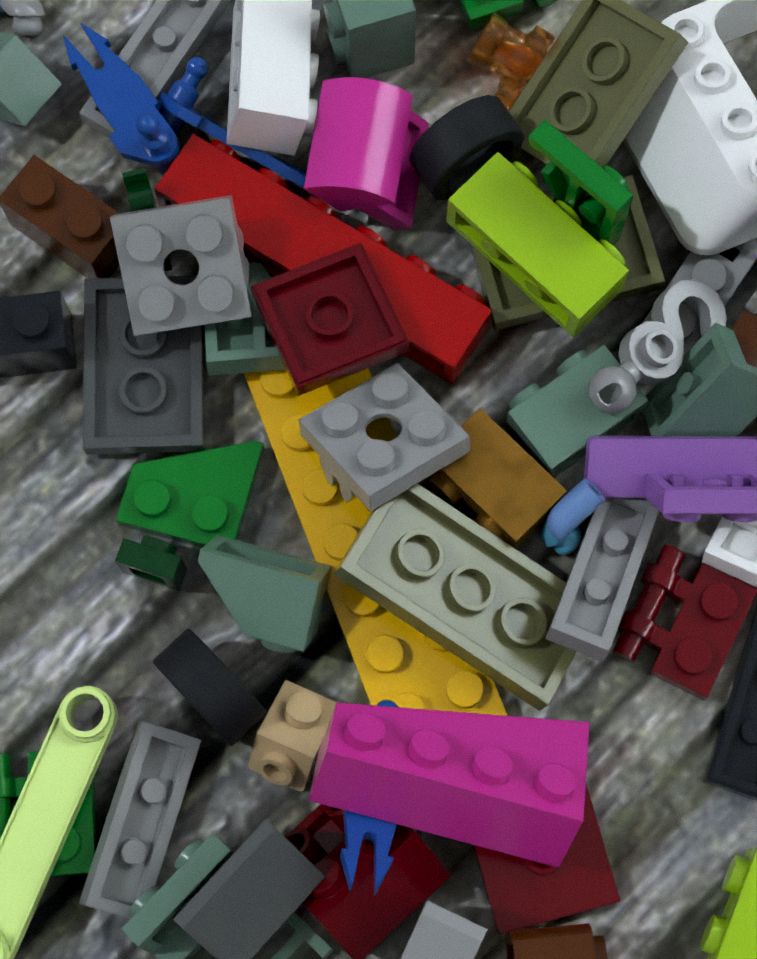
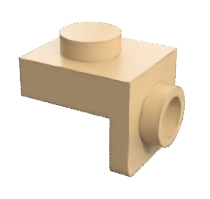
M285 680L256 733L248 762L249 769L261 774L267 781L273 784L286 785L297 791H304L313 765L318 757V752L336 702Z

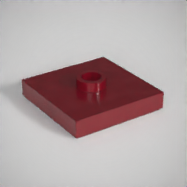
M362 243L250 286L253 299L298 396L410 351V342Z
M587 784L585 788L584 820L559 868L473 845L498 935L621 901Z

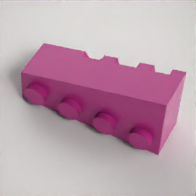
M336 702L318 752L309 801L559 868L584 820L590 722Z

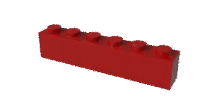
M195 134L191 135L154 188L159 207L232 195L237 225L240 226L245 240L243 247L244 256L248 259L249 263L260 262L271 277L362 243L410 342V351L401 355L453 385L489 329L492 309L485 306L486 301L478 292L462 284H458L456 287L449 285L436 277V271L427 262L416 256L407 255L404 258L388 249L385 240L373 230L364 226H358L354 229L337 219V213L322 200L315 197H309L305 200L288 190V184L276 173L265 168H260L257 172L240 162L239 155L225 143L215 139L208 143Z

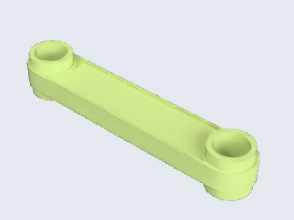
M78 687L69 692L61 702L0 838V959L15 958L116 728L118 720L117 707L112 698L97 687ZM88 700L100 701L103 705L104 713L99 725L88 731L77 730L74 724V714L78 706Z

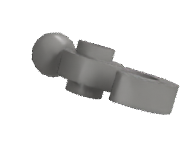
M691 279L681 280L660 293L653 304L652 321H646L627 332L621 340L618 352L621 365L619 367H602L591 378L588 384V396L593 404L602 412H622L632 404L636 396L637 382L645 385L657 384L678 371L684 356V335L678 312L681 303L690 305L698 314L701 337L715 322L726 326L727 316L724 303L713 288L704 282Z

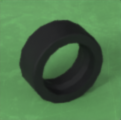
M485 95L473 98L453 108L436 120L412 147L409 162L436 200H448L497 152L510 162L521 149L525 136L499 97Z
M186 629L153 660V664L229 746L236 744L267 714V711L252 693L191 629Z

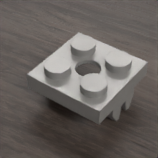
M232 195L114 214L110 217L134 336L253 316L254 310L248 283L249 262L244 256L243 247L245 240L240 226L237 225ZM183 249L191 252L196 257L199 263V273L194 281L189 284L180 285L172 282L166 276L164 261L170 252Z
M398 363L299 419L300 434L319 455L320 464L328 483L333 486L339 482L342 498L346 503L358 497L370 512L470 452V436ZM378 418L394 419L402 427L400 435L388 442L380 439L372 440L366 434V428L369 423Z

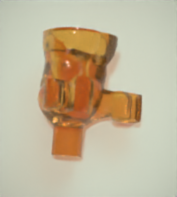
M493 12L473 45L466 62L477 67H485L501 77L498 90L494 96L499 97L507 110L510 111L521 94L519 89L527 85L546 56L547 49L553 43L555 36L538 25L535 26L533 31L526 34L512 27L503 17Z

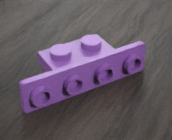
M590 436L587 438L584 478L591 481L600 490L604 498H646L664 514V518L676 522H697L701 519V514H722L723 518L737 522L757 521V436Z

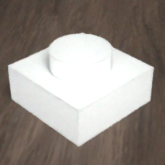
M722 517L704 552L702 563L757 587V521L737 522Z

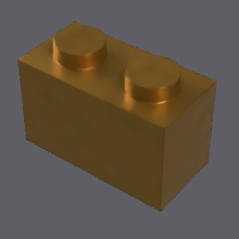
M479 408L460 426L470 436V452L432 474V478L428 483L443 501L452 507L459 502L475 517L473 521L517 550L541 526L554 505L566 495L567 490Z

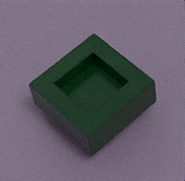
M143 536L141 543L123 538L115 559L123 573L180 591L187 572V567L182 558L175 555L177 547L150 536Z

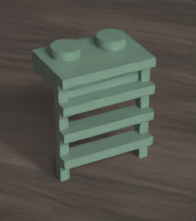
M214 833L205 841L200 838L192 842L178 856L174 864L177 871L160 889L157 886L149 888L133 903L129 910V915L132 918L121 928L122 931L139 948L154 954L158 959H193L203 947L173 919L235 851ZM294 911L286 922L296 932L271 959H295L308 944L323 959H326L333 952V949Z

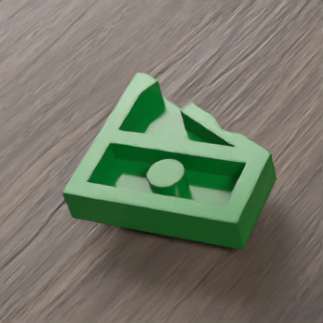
M252 441L133 464L116 522L122 527L203 548L216 535L238 540L265 451L264 444Z

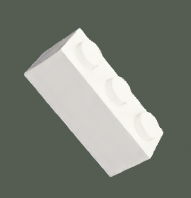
M236 0L233 8L226 144L295 156L303 134L311 135L313 133L318 101L310 99L309 92L316 82L319 55L310 52L311 44H314L318 33L320 11L312 9V0Z

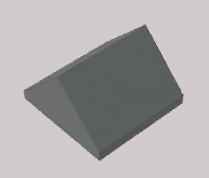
M265 819L173 920L216 959H251L322 882L325 876Z

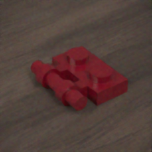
M665 544L656 562L648 563L640 579L644 587L632 611H625L618 626L621 634L612 653L625 661L634 663L643 644L658 651L649 674L704 701L711 692L757 594V589L705 563H702L692 583L677 574L686 554L676 547ZM666 597L681 604L669 631L654 623Z

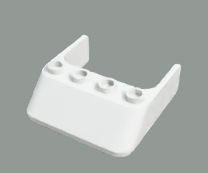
M707 0L674 13L661 22L680 33L689 43L623 140L678 240L687 250L699 255L717 254L757 238V99L724 46L726 42L757 31V0Z

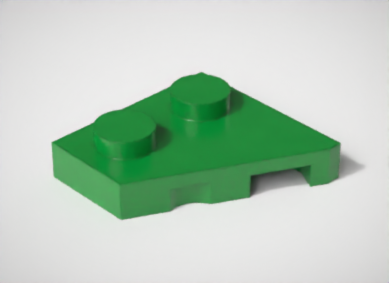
M545 119L528 136V141L532 148L551 160L541 172L548 188L553 193V201L561 200L565 202L579 216L582 223L581 227L597 241L600 239L606 240L614 246L620 240L634 196L629 191L626 180L608 165L599 166Z

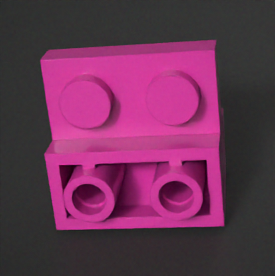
M341 77L322 81L304 189L340 212L359 209L393 231L411 229L420 176L409 162L412 147L428 129L429 125L426 120L411 111L413 95L395 85L368 78Z

